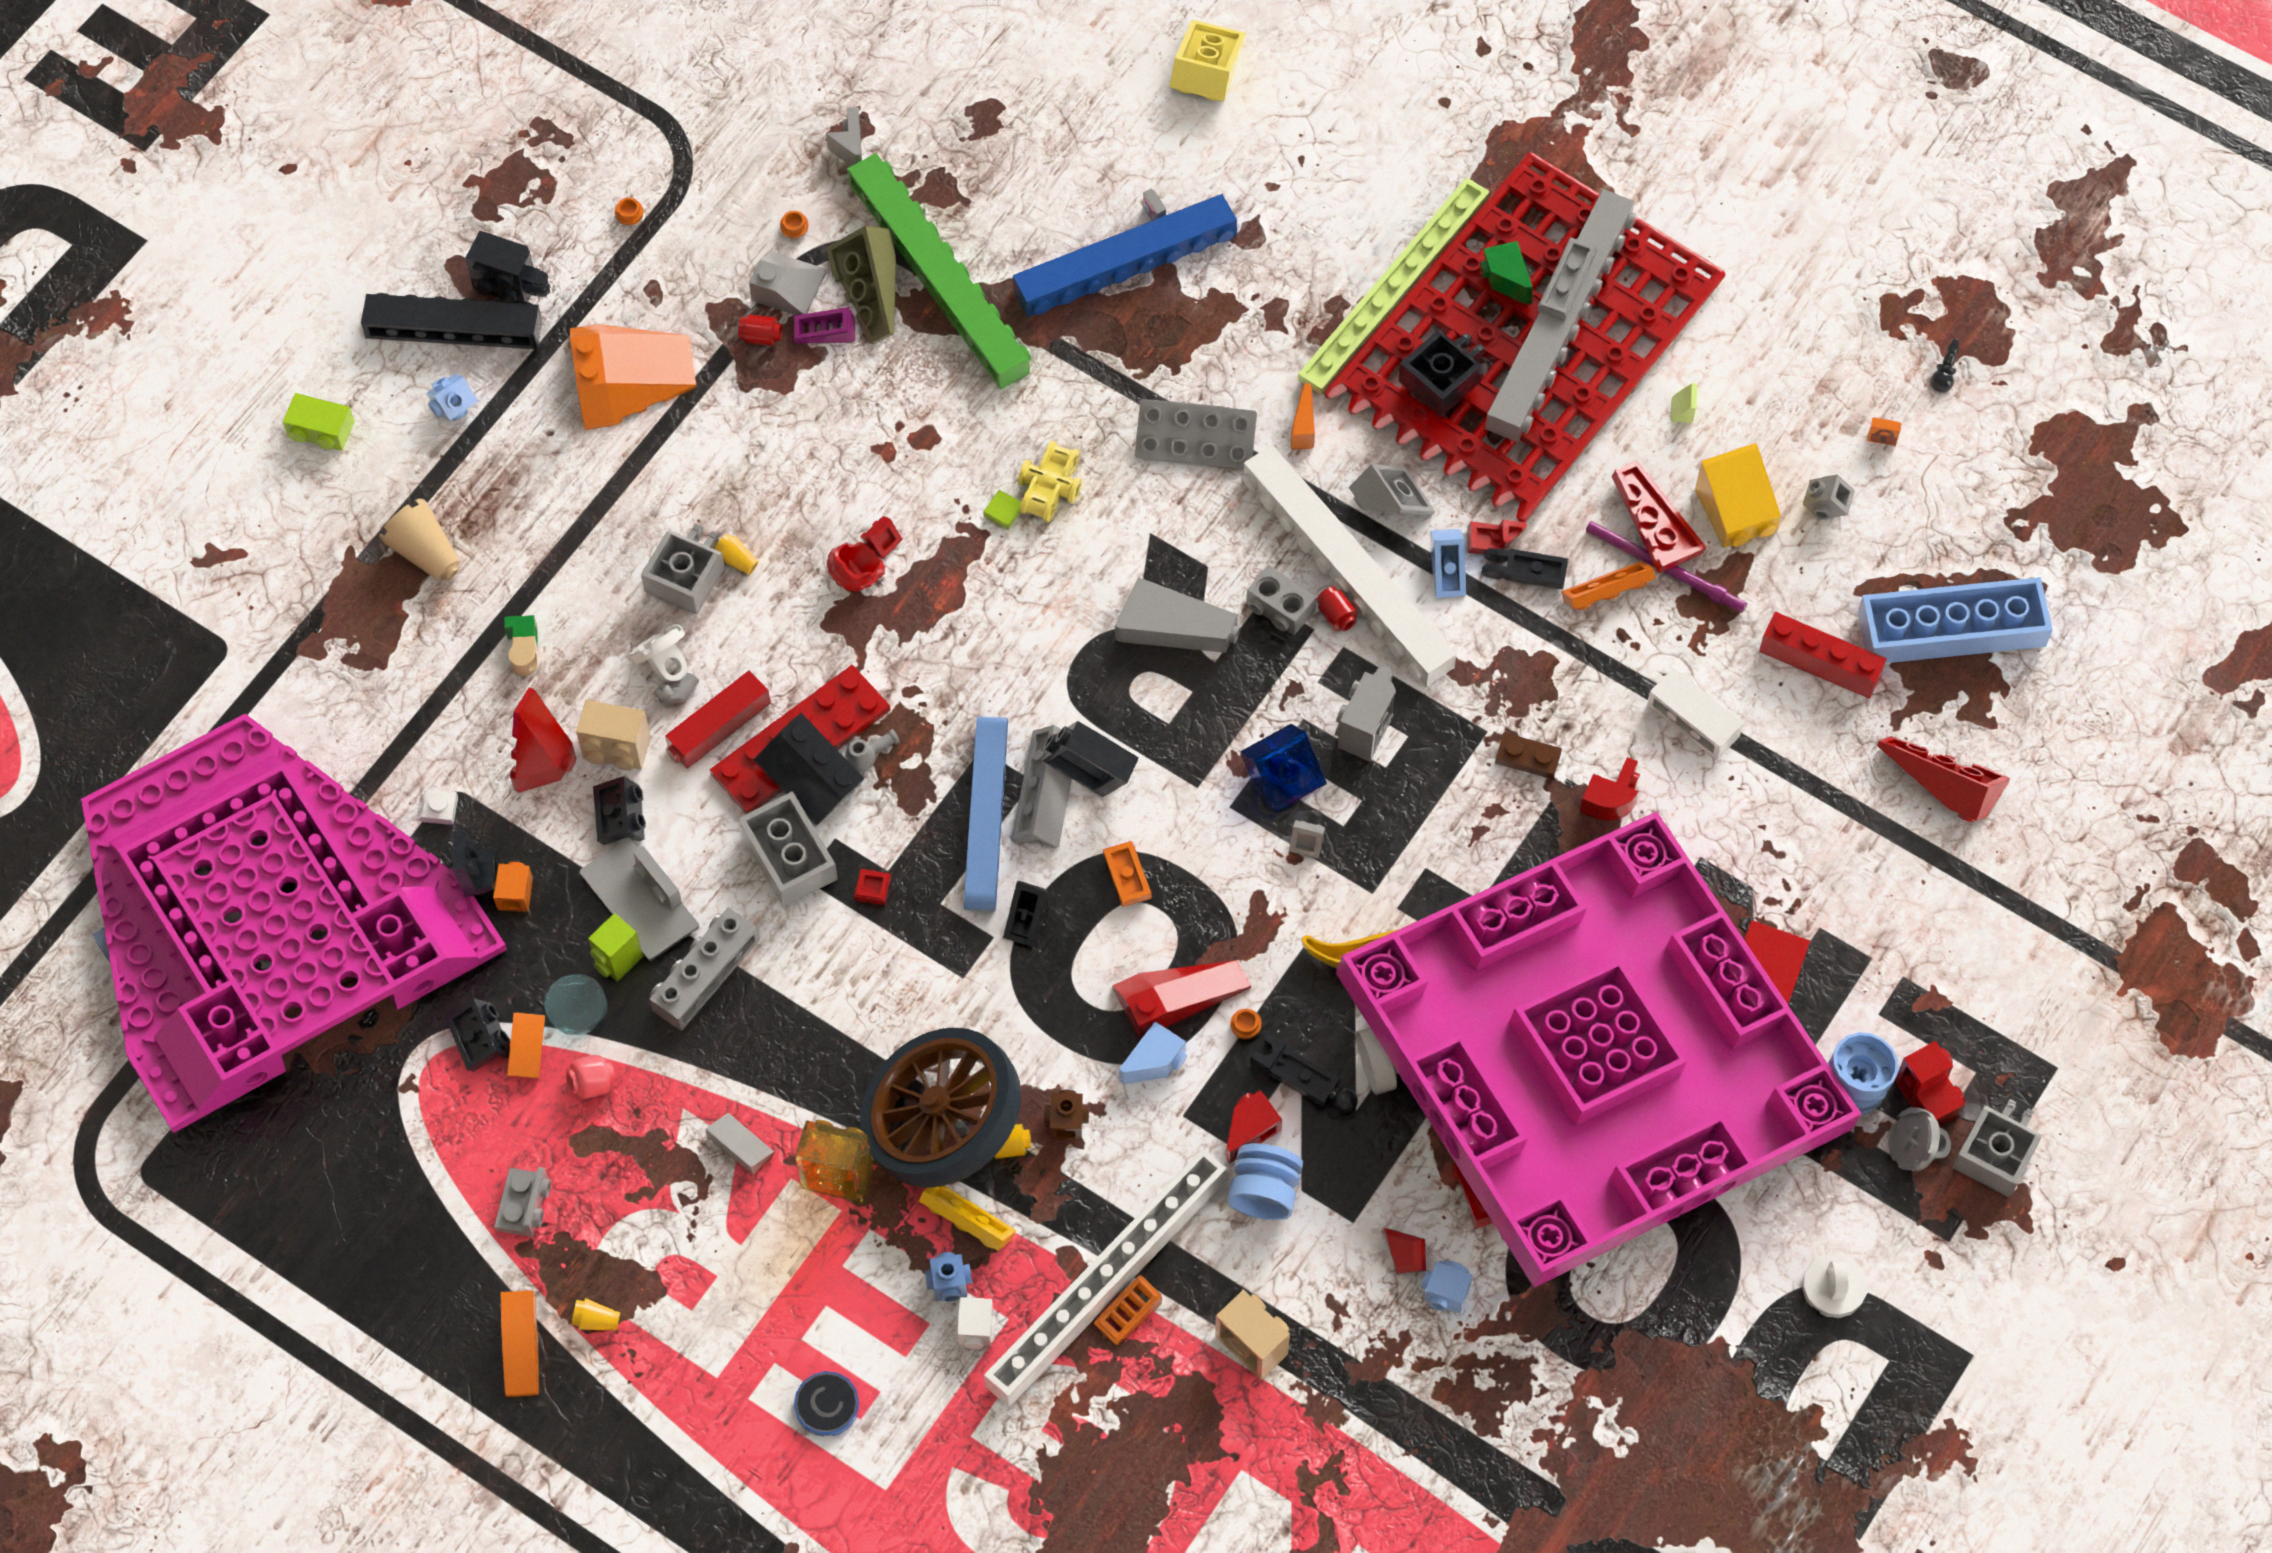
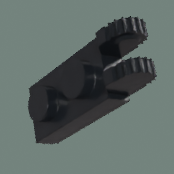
M1488 548L1485 550L1484 557L1486 560L1501 564L1507 562V566L1485 564L1481 571L1483 576L1497 580L1504 578V580L1561 590L1564 588L1569 560L1567 558L1516 549Z

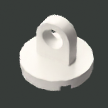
M680 624L667 627L666 634H655L635 647L634 651L629 653L632 663L638 665L648 660L656 675L665 682H675L682 679L687 671V663L675 644L685 635ZM668 659H672L677 665V671L674 675H670L665 669V663Z
M1830 1253L1818 1257L1809 1265L1803 1277L1802 1291L1807 1303L1820 1311V1314L1826 1317L1841 1318L1853 1314L1862 1305L1867 1295L1868 1281L1864 1270L1855 1260L1845 1255Z

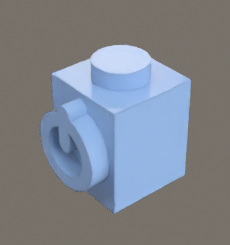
M1449 1260L1436 1262L1433 1271H1426L1421 1284V1288L1425 1289L1424 1301L1429 1302L1428 1304L1436 1310L1446 1311L1448 1309L1460 1314L1471 1286L1473 1275L1469 1274V1270L1465 1266Z

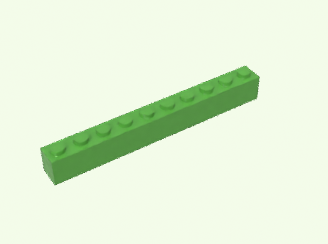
M875 153L847 168L851 188L879 226L890 229L893 245L998 388L1001 390L1030 374L1029 361H1031V356L1024 345L1019 346L1016 342L1012 328L1008 324L1004 325L995 305L992 303L989 305L985 300L981 286L978 283L973 284L969 278L970 275L966 266L962 262L958 263L949 243H943L939 238V232L932 221L928 222L924 217L920 204L910 199L907 187L902 181L898 182L889 162L886 160L883 162L879 155Z

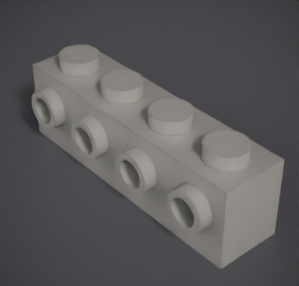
M729 907L722 914H717L712 919L709 930L704 936H699L693 941L689 949L690 952L686 957L675 962L668 978L663 983L659 982L653 988L649 999L652 1011L682 1032L760 940L757 927Z

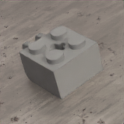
M694 525L687 537L671 530L667 531L641 573L644 592L697 614L725 568L723 553L714 549L719 541L720 534L712 531L704 544H701L699 539L703 534L704 527L700 525Z
M1388 666L1378 667L1373 675L1364 672L1360 681L1355 680L1349 692L1351 700L1348 706L1342 705L1336 718V722H1339L1335 731V735L1338 736L1337 748L1370 762L1393 718L1392 712L1396 690L1392 683L1393 670Z
M2011 1099L2008 1101L2002 1114L1986 1105L1984 1106L1953 1165V1169L2009 1198L2043 1136L2027 1127L2034 1113L2029 1108L2027 1111H2024L2020 1123L2009 1118L2016 1108V1102Z

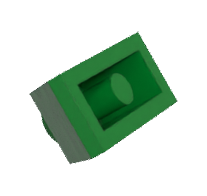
M1514 241L1484 248V261H1480V270L1482 277L1488 278L1491 289L1526 305L1532 304L1533 288L1518 242Z

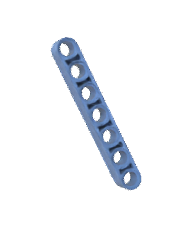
M977 716L964 910L996 911L1008 737V718Z

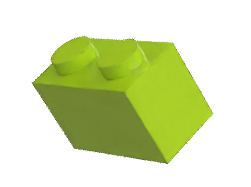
M299 393L294 394L283 419L286 434L292 440L300 443L306 441L317 444L323 449L331 450L334 448L343 451L355 422L349 406Z
M616 913L588 938L591 947L590 954L595 961L593 964L595 969L606 978L610 975L616 982L643 958L637 931Z

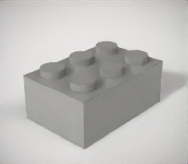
M793 791L738 818L743 839L783 907L838 880L835 862Z

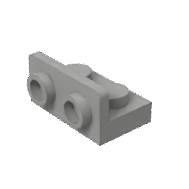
M538 1167L537 1172L516 1168L509 1169L494 1226L496 1231L528 1237L534 1236L536 1227L540 1228L543 1221L544 1209L541 1208L543 1198H548L551 1190V1179H548L545 1168Z

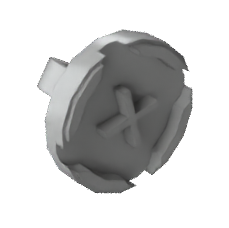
M1909 1107L1897 1116L1900 1119L1890 1129L1888 1145L1890 1156L1893 1161H1897L1899 1168L1909 1171H1920L1926 1168L1933 1160L1944 1158L1949 1154L1951 1149L1950 1137L1943 1128L1939 1127L1935 1116L1926 1109Z

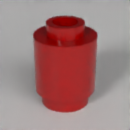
M749 314L747 317L741 316L738 326V338L740 340H745V343L766 346H774L776 341L781 340L782 324H778L777 317Z
M1332 586L1318 595L1316 599L1318 609L1335 631H1347L1356 624L1358 611L1342 590H1337L1336 587Z

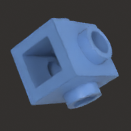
M952 1252L938 1254L936 1258H931V1270H925L927 1290L934 1289L935 1301L949 1302L958 1300L960 1297H967L966 1284L972 1283L970 1265H963L962 1254L955 1255Z

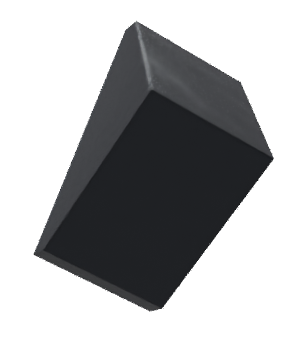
M1019 880L1016 882L1003 938L1030 947L1034 945L1048 909L1047 889Z

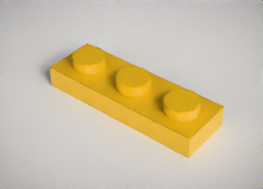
M946 1186L927 1188L919 1199V1202L926 1205L932 1213L945 1217L953 1222L959 1230L972 1234L980 1239L983 1245L994 1248L997 1251L1012 1241L1016 1232L1009 1225Z

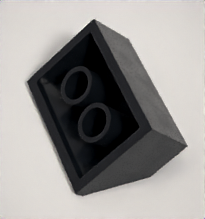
M802 713L784 727L753 759L785 794L793 791L807 817L815 826L819 825L848 798L865 779Z

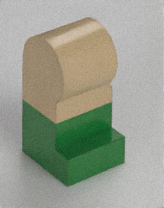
M535 615L504 617V628L508 640H513V646L509 649L508 653L512 670L518 676H530L535 672L538 665V626Z

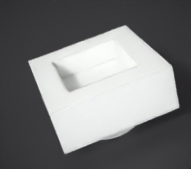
M426 790L421 816L423 822L453 825L458 802L457 792Z

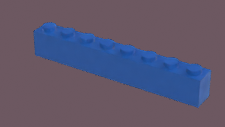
M1222 193L1014 274L1013 290L1027 317L1035 314L1040 315L1047 312L1050 308L1060 304H1069L1076 298L1088 293H1097L1102 288L1111 284L1122 283L1134 275L1148 273L1157 266L1176 262L1185 255L1193 252L1199 253L1208 246L1219 242H1227L1234 236H1237V219Z

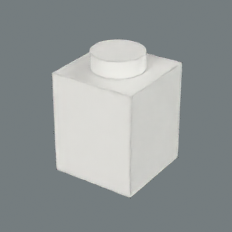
M960 1297L957 1331L958 1344L973 1350L982 1349L983 1346H991L992 1299Z

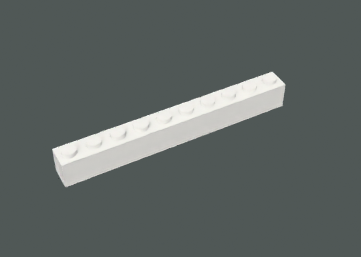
M1270 445L1244 462L1243 481L1248 489L1251 491L1255 490L1261 497L1264 507L1269 512L1273 511L1278 516L1282 528L1286 532L1291 531L1297 538V543L1302 551L1305 553L1309 552L1312 555L1318 569L1323 574L1327 573L1332 578L1337 590H1342L1358 611V615L1366 617L1370 622L1373 632L1379 638L1383 637L1387 641L1392 654L1397 659L1401 658L1407 664L1408 670L1415 680H1421L1428 687L1455 668L1457 654L1273 445Z
M1202 1148L984 1374L985 1387L1007 1407H1010L1226 1182L1227 1168Z

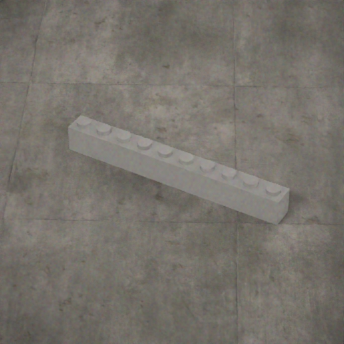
M1602 190L1577 239L1596 246L1597 253L1566 320L1563 321L1539 312L1487 414L1486 430L1516 442L1519 441L1523 432L1526 434L1529 432L1534 419L1531 416L1534 409L1540 410L1545 399L1543 392L1546 386L1551 388L1556 378L1557 371H1555L1557 364L1562 365L1566 359L1569 350L1566 348L1568 342L1575 341L1580 329L1578 323L1581 318L1585 320L1590 311L1592 303H1589L1591 297H1597L1601 290L1603 281L1600 279L1603 274H1609L1614 263V258H1612L1614 252H1620L1626 238V236H1623L1625 230H1631L1637 217V214L1633 213L1635 201L1608 190Z

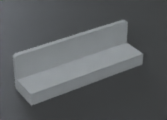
M1055 725L1033 730L1012 834V840L1019 844L1040 840L1052 848L1059 847L1072 779L1042 761L1046 753L1044 745L1052 733L1057 734L1061 730Z

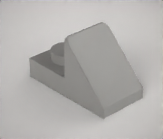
M858 107L847 108L848 119H842L843 132L826 133L828 150L850 166L862 161Z

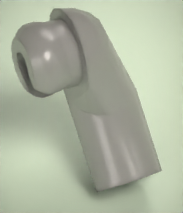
M686 673L678 687L670 688L669 685L662 684L656 689L655 695L658 701L666 706L687 701L699 683V679L691 673Z

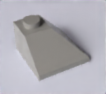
M772 252L759 260L749 281L751 300L793 315L807 314L827 270Z
M1371 464L1349 486V489L1355 496L1356 504L1363 510L1417 515H1433L1435 513V510L1406 467Z

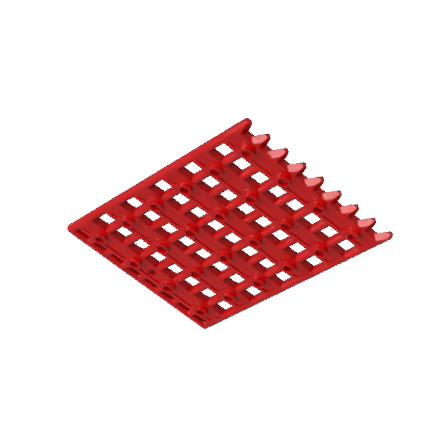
M1529 152L1328 386L1324 395L1327 399H1332L1345 391L1352 395L1348 406L1350 415L1356 414L1370 406L1376 410L1372 421L1374 430L1381 429L1389 423L1395 422L1399 425L1395 439L1398 445H1403L1416 437L1423 440L1419 454L1421 460H1428L1440 452L1445 454L1447 460L1443 471L1446 476L1453 475L1463 468L1470 470L1471 475L1467 485L1469 491H1476L1490 483L1496 487L1492 498L1493 506L1499 507L1515 499L1520 503L1516 518L1519 522H1525L1725 278L1726 273L1717 265L1636 217L1633 228L1639 231L1638 235L1628 229L1625 230L1623 236H1626L1623 247L1620 252L1615 251L1613 257L1617 258V260L1613 263L1609 274H1603L1600 279L1603 281L1598 296H1592L1589 303H1592L1591 308L1595 304L1608 312V314L1597 328L1586 323L1582 318L1578 323L1580 329L1575 341H1569L1566 346L1574 351L1575 354L1564 368L1556 366L1555 371H1557V375L1551 388L1546 386L1543 392L1545 399L1540 410L1534 409L1531 415L1534 419L1527 434L1523 432L1519 439L1533 448V450L1520 465L1506 455L1517 443L1516 441L1505 438L1497 449L1482 441L1489 432V430L1485 429L1487 414L1499 392V389L1491 384L1504 369L1510 371L1539 314L1538 305L1543 295L1535 291V288L1546 275L1552 277L1570 237L1574 239L1579 237L1600 196L1598 192L1536 154ZM1531 165L1545 173V175L1541 176L1531 170ZM1554 180L1568 187V190L1565 191L1554 184ZM1509 192L1523 200L1511 215L1497 207ZM1577 195H1581L1582 197L1592 202V204H1586L1582 200L1578 199ZM1532 206L1546 214L1534 230L1520 222ZM1556 221L1570 229L1558 244L1544 237L1545 233ZM1475 231L1490 239L1478 254L1464 246ZM1651 238L1664 247L1660 249L1647 240ZM1514 241L1518 242L1523 260L1537 268L1530 276L1533 288L1532 304L1526 305L1491 289L1488 278H1483L1480 270V261H1484V248ZM1673 253L1677 254L1678 256L1687 261L1686 264L1682 263L1681 261L1677 260L1671 255ZM1627 265L1641 273L1629 289L1615 281ZM1698 267L1707 274L1711 275V277L1708 279L1699 272L1695 271V269ZM1442 270L1457 278L1445 293L1430 285ZM1650 280L1665 288L1653 304L1639 296ZM1466 284L1480 292L1468 308L1454 300ZM1674 295L1689 303L1677 318L1663 310ZM1490 299L1504 308L1492 323L1477 315ZM1409 309L1423 317L1411 333L1396 325ZM1514 314L1527 322L1516 338L1501 330ZM1618 319L1632 327L1621 343L1606 335ZM1433 324L1447 332L1445 335L1454 342L1462 337V335L1468 333L1473 339L1469 345L1471 348L1467 353L1481 344L1486 349L1483 356L1494 362L1482 377L1481 382L1459 401L1461 404L1448 419L1444 416H1438L1426 404L1410 395L1412 392L1403 385L1401 388H1398L1386 380L1406 357L1424 343L1420 339ZM1642 334L1656 342L1645 358L1630 350ZM1375 349L1390 357L1377 373L1362 365ZM1585 359L1599 367L1588 383L1573 375ZM1609 374L1623 382V385L1612 398L1597 390ZM1552 399L1566 407V410L1554 424L1540 416ZM1471 409L1485 418L1472 434L1458 426ZM1576 414L1591 423L1578 439L1564 431ZM1543 455L1557 464L1545 480L1530 472Z

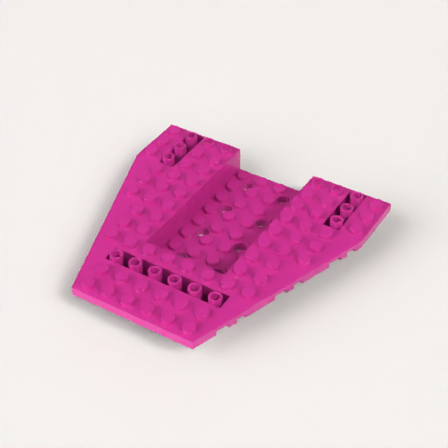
M247 714L235 718L81 799L120 1012V1021L125 1040L126 1055L172 1133L286 1072L281 1055L389 996L396 1009L399 1010L507 950L506 944L475 897H465L452 868L448 869L440 863V859L432 853L428 854L416 845L412 838L380 814H375L360 799H355L347 793L343 786L311 762L299 757L295 750L288 745L282 744L273 737L271 732ZM257 836H264L268 839L262 846L251 844L252 840ZM208 865L212 867V871L208 875L199 876L196 874V870L200 866ZM293 882L298 885L296 890L291 893L281 891L285 883ZM238 912L242 915L241 919L235 923L225 921L229 913ZM318 929L328 932L327 936L322 940L312 939L311 934ZM267 959L272 962L271 966L266 970L260 971L255 968L256 963L260 960ZM347 977H355L358 980L357 984L352 988L341 986V982ZM292 1007L300 1008L302 1013L297 1018L290 1019L285 1016L288 1009Z

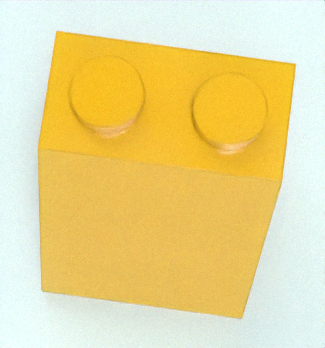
M1756 443L1701 461L1695 492L1723 548L1732 545L1735 547L1741 546L1749 539L1758 536L1767 537L1778 530L1781 513Z

